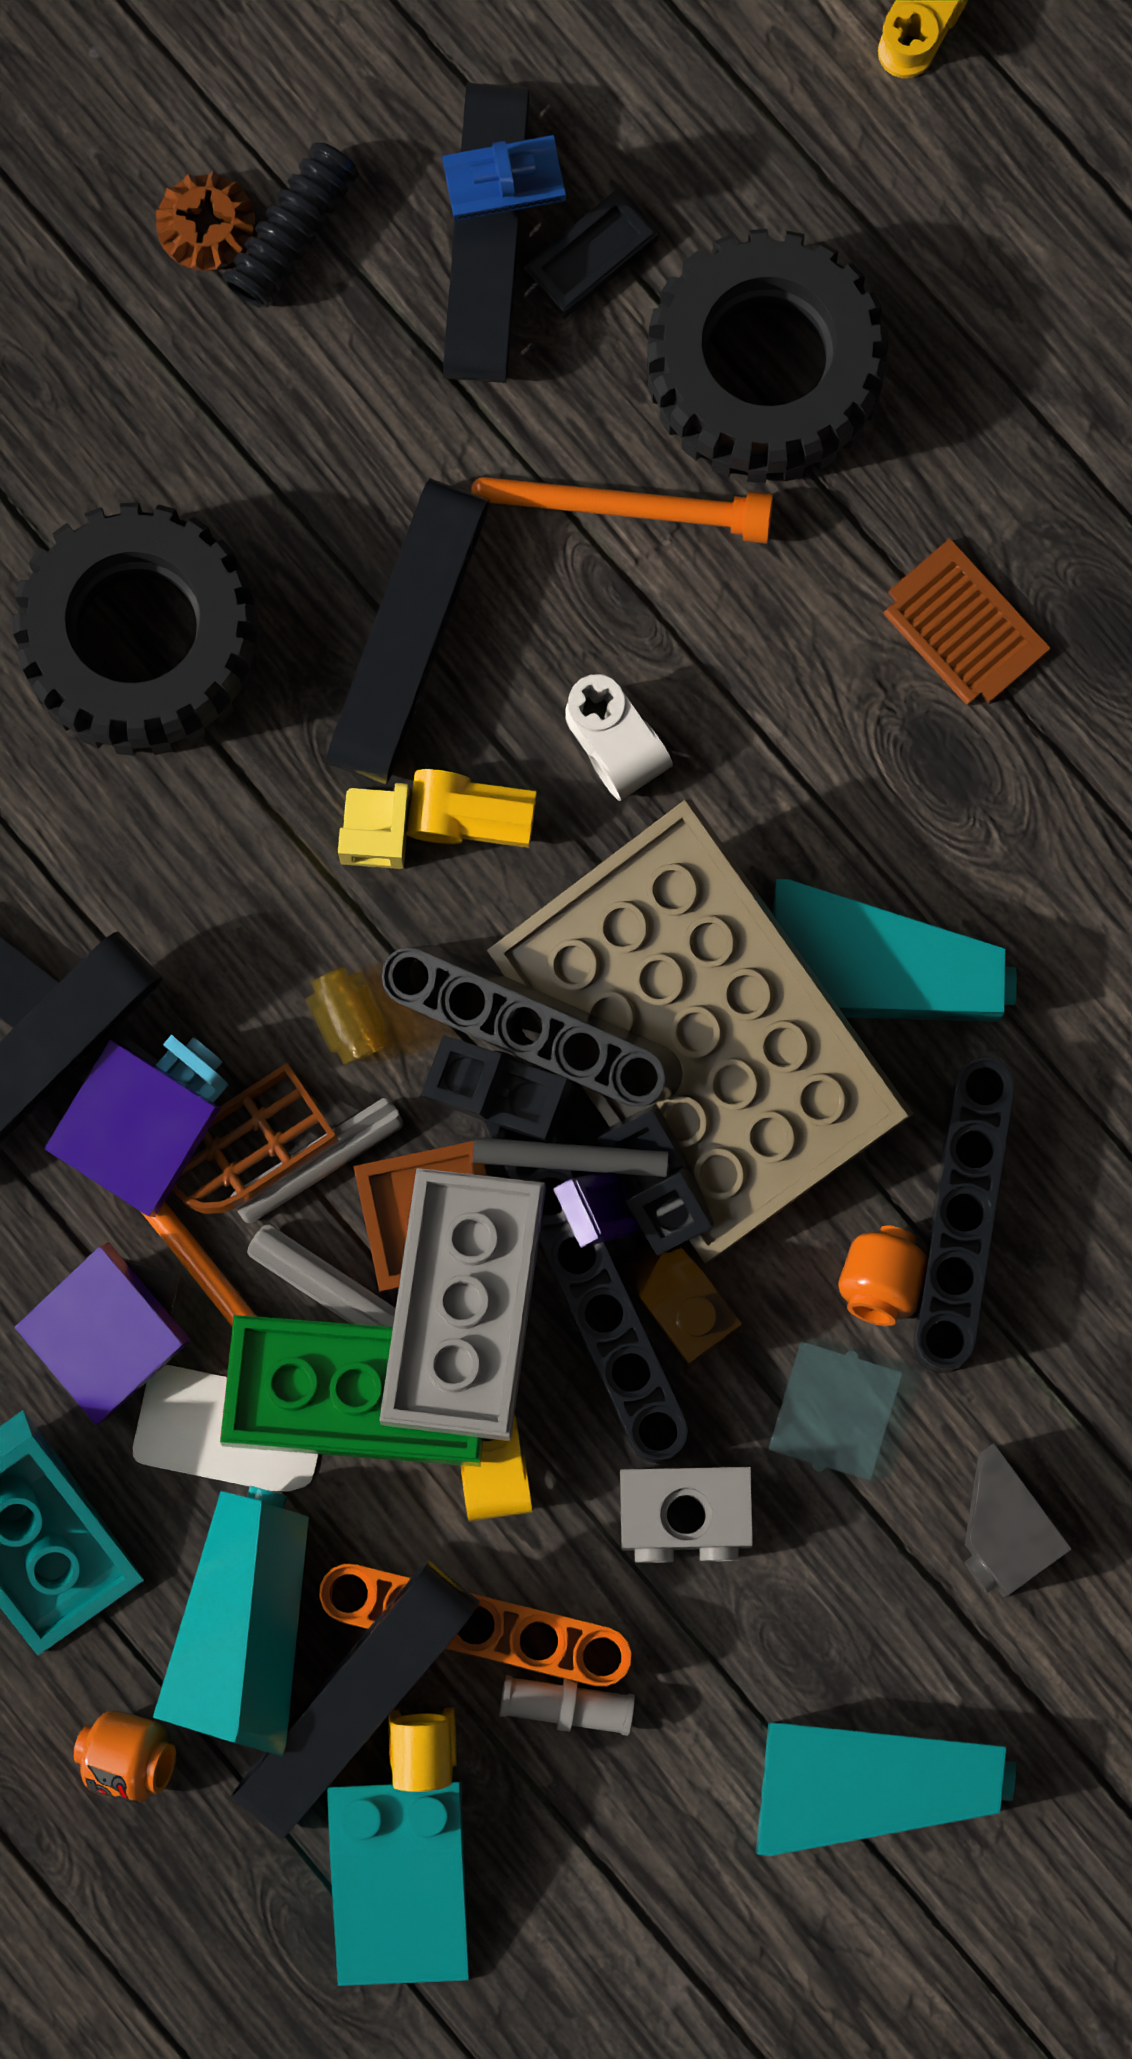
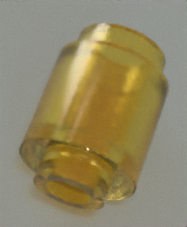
M343 966L311 982L315 993L307 997L305 1002L331 1055L338 1053L344 1066L359 1061L390 1044L383 1031L388 1028V1024L362 972L349 976L346 967Z

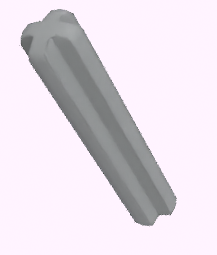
M388 1098L380 1099L333 1129L339 1142L255 1196L251 1201L236 1207V1210L246 1223L255 1222L399 1131L404 1125L401 1115L392 1101ZM327 1133L322 1137L318 1138L317 1140H315L314 1142L310 1143L303 1149L299 1150L295 1154L291 1155L290 1157L293 1158L294 1156H296L297 1154H299L300 1152H302L303 1150H305L306 1148H308L309 1146H311L312 1144L326 1136ZM280 1162L279 1164L272 1167L265 1173L253 1179L252 1181L244 1185L245 1188L252 1185L253 1183H255L256 1181H258L259 1179H261L262 1177H264L265 1175H267L283 1163ZM236 1191L232 1193L231 1197L237 1194Z
M264 1225L253 1237L247 1250L249 1257L350 1324L393 1327L395 1307L273 1226Z

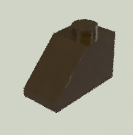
M645 1240L614 1263L622 1281L688 1369L740 1331L742 1323L704 1272L680 1245L656 1255L649 1241Z

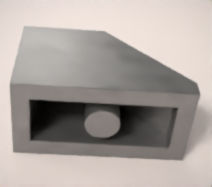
M993 1443L978 1455L965 1546L972 1556L964 1563L986 1593L996 1588L1002 1597H1006L1070 1551L1071 1548Z

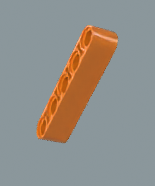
M342 1564L332 1568L324 1576L320 1584L319 1598L323 1609L333 1619L343 1624L368 1630L410 1578L356 1564ZM347 1576H356L362 1579L368 1589V1598L365 1605L352 1613H344L338 1610L332 1600V1590L335 1584L341 1578ZM476 1594L472 1595L480 1601L477 1607L489 1611L493 1616L495 1625L492 1636L486 1642L477 1645L463 1641L459 1633H457L445 1647L447 1650L562 1679L577 1681L578 1683L594 1687H608L617 1684L626 1676L631 1665V1650L627 1640L619 1632L611 1628ZM544 1623L551 1626L556 1632L558 1646L555 1653L549 1658L533 1660L522 1652L520 1637L529 1625ZM608 1639L619 1648L621 1663L613 1674L596 1676L585 1667L583 1653L586 1646L592 1641Z

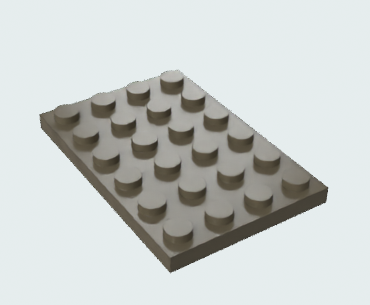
M692 799L683 800L487 950L504 976L658 1043L675 1053L681 1063L683 1072L681 1085L673 1096L665 1101L657 1102V1105L682 1149L714 1222L712 1228L689 1239L705 1264L720 1256L914 1114ZM528 1008L529 1012L542 1029L541 1018L539 1017L537 1012H535L531 1008ZM585 1033L579 1040L578 1053L581 1060L590 1067L595 1066L598 1061L600 1050L595 1038ZM641 1059L635 1069L636 1082L640 1088L646 1092H652L657 1084V1071L653 1064L646 1059ZM580 1084L609 1127L653 1105L649 1104L639 1107L626 1105Z

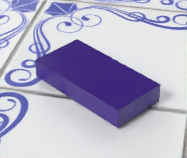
M598 1173L578 1177L553 1188L580 1248L632 1236L642 1231L625 1202L629 1192L618 1174Z

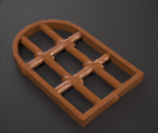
M285 1063L220 1106L221 1109L210 1127L243 1105L252 1118L222 1138L217 1136L213 1139L207 1130L202 1138L207 1148L190 1158L180 1177L207 1159L208 1161L215 1159L223 1173L189 1196H186L180 1190L176 1182L172 1191L188 1208L204 1214L225 1213L251 1201L255 1196L339 1142V1139L317 1108L316 1099L309 1096L288 1063ZM286 1077H289L296 1089L268 1108L264 1106L259 1109L253 1099ZM303 1097L313 1114L283 1134L282 1132L275 1134L267 1120ZM319 1122L327 1135L291 1158L283 1145ZM260 1128L269 1143L239 1163L232 1162L230 1164L221 1150L252 1129L257 1131ZM269 1154L271 1157L277 1154L283 1164L245 1188L238 1175ZM231 1184L237 1193L220 1202H200L201 1199L222 1185L228 1187Z

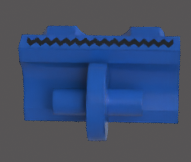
M554 135L508 144L504 140L492 143V147L442 156L454 221L566 201Z

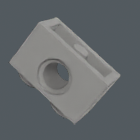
M751 1467L620 1470L621 1551H635V1563L674 1562V1550H700V1561L702 1562L739 1561V1549H751ZM691 1498L701 1505L705 1514V1520L698 1531L691 1534H682L670 1526L667 1520V1510L675 1500Z

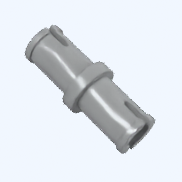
M506 1675L499 1716L557 1723L556 1730L570 1732L571 1726L617 1732L628 1736L631 1728L635 1695L578 1688L577 1681L564 1679L563 1685L512 1678V1676Z

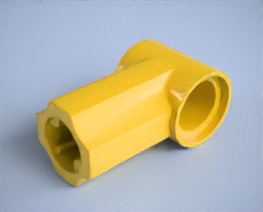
M433 769L416 770L406 835L417 840L440 844H459L463 839L529 848L535 812L536 791L471 783L469 777L449 771Z

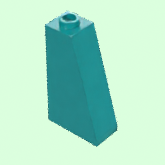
M789 879L775 880L773 890L774 917L846 1018L999 1022L1004 1014V1005H1015L1016 967H1005L1004 948Z
M250 1486L247 1497L223 1491L220 1492L153 1718L233 1743L283 1756L287 1742L309 1517L284 1509L287 1496Z
M770 1722L768 1723L756 1854L774 1856L998 1814L1001 1810V1800H1013L1016 1762L1005 1761L1006 1747Z

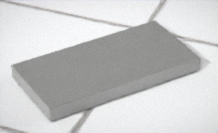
M416 1168L379 1420L382 1426L511 1441L546 1193L545 1183Z

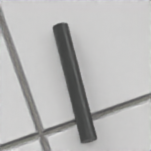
M474 1137L472 1163L666 1177L668 1152Z

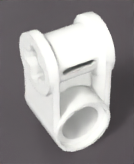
M588 675L581 678L572 687L566 706V722L588 754L602 782L618 801L623 800L673 766L670 755L657 734L640 717L621 687L612 678L604 675ZM589 696L594 703H599L603 700L608 703L604 716L605 719L601 720L595 713L587 717L582 714L586 697Z

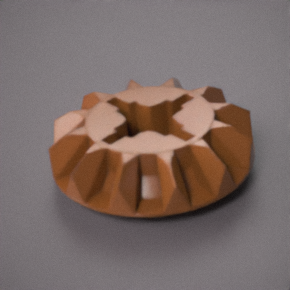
M214 171L208 175L197 176L188 173L174 187L166 188L164 198L156 210V229L162 247L173 260L190 269L211 271L232 264L238 253H244L247 250L244 244L249 237L254 235L255 213L252 201L237 181L232 182L219 176ZM207 199H210L215 217L223 219L224 222H221L220 225H210L207 234H204L203 242L199 243L200 239L196 224L192 220H187L186 217H189L190 214H200L203 205H206Z

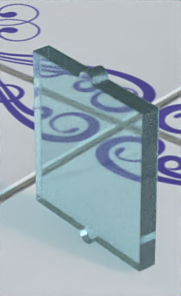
M800 1342L768 1450L812 1463L813 1469L817 1472L823 1471L826 1467L870 1481L902 1372L858 1359V1354L852 1350L844 1355Z

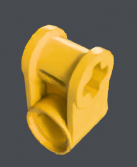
M895 0L886 16L882 29L883 35L878 46L879 61L883 68L892 76L902 79L914 78L924 73L930 66L947 32L956 24L968 0ZM907 36L916 38L909 46L901 44L906 40Z
M514 1414L511 1441L483 1440L481 1467L460 1465L468 1522L533 1513L525 1455H521L517 1421Z
M444 1708L442 1714L420 1713L403 1716L399 1710L391 1711L389 1714V1752L393 1787L395 1789L422 1792L444 1789L452 1784L453 1766H457L454 1708Z

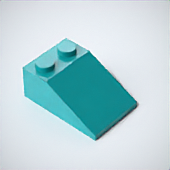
M22 1410L0 1426V1609L37 1656H39L144 1580L61 1458L24 1410Z
M452 1782L449 1787L422 1792L401 1791L395 1789L393 1785L327 1788L338 1986L469 1980L461 1782Z

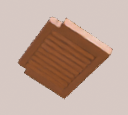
M950 538L888 592L895 602L883 614L967 706L980 695L990 704L1051 649Z

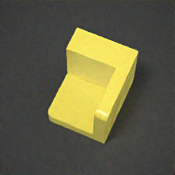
M395 783L394 791L351 788L347 791L344 826L340 828L338 845L341 865L404 869L406 829L410 802L408 784Z

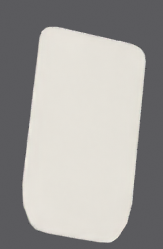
M165 1364L147 1381L133 1444V1457L137 1462L143 1465L230 1483L254 1486L269 1491L289 1492L303 1488L311 1482L318 1454L223 1447L221 1445L220 1436L227 1377Z

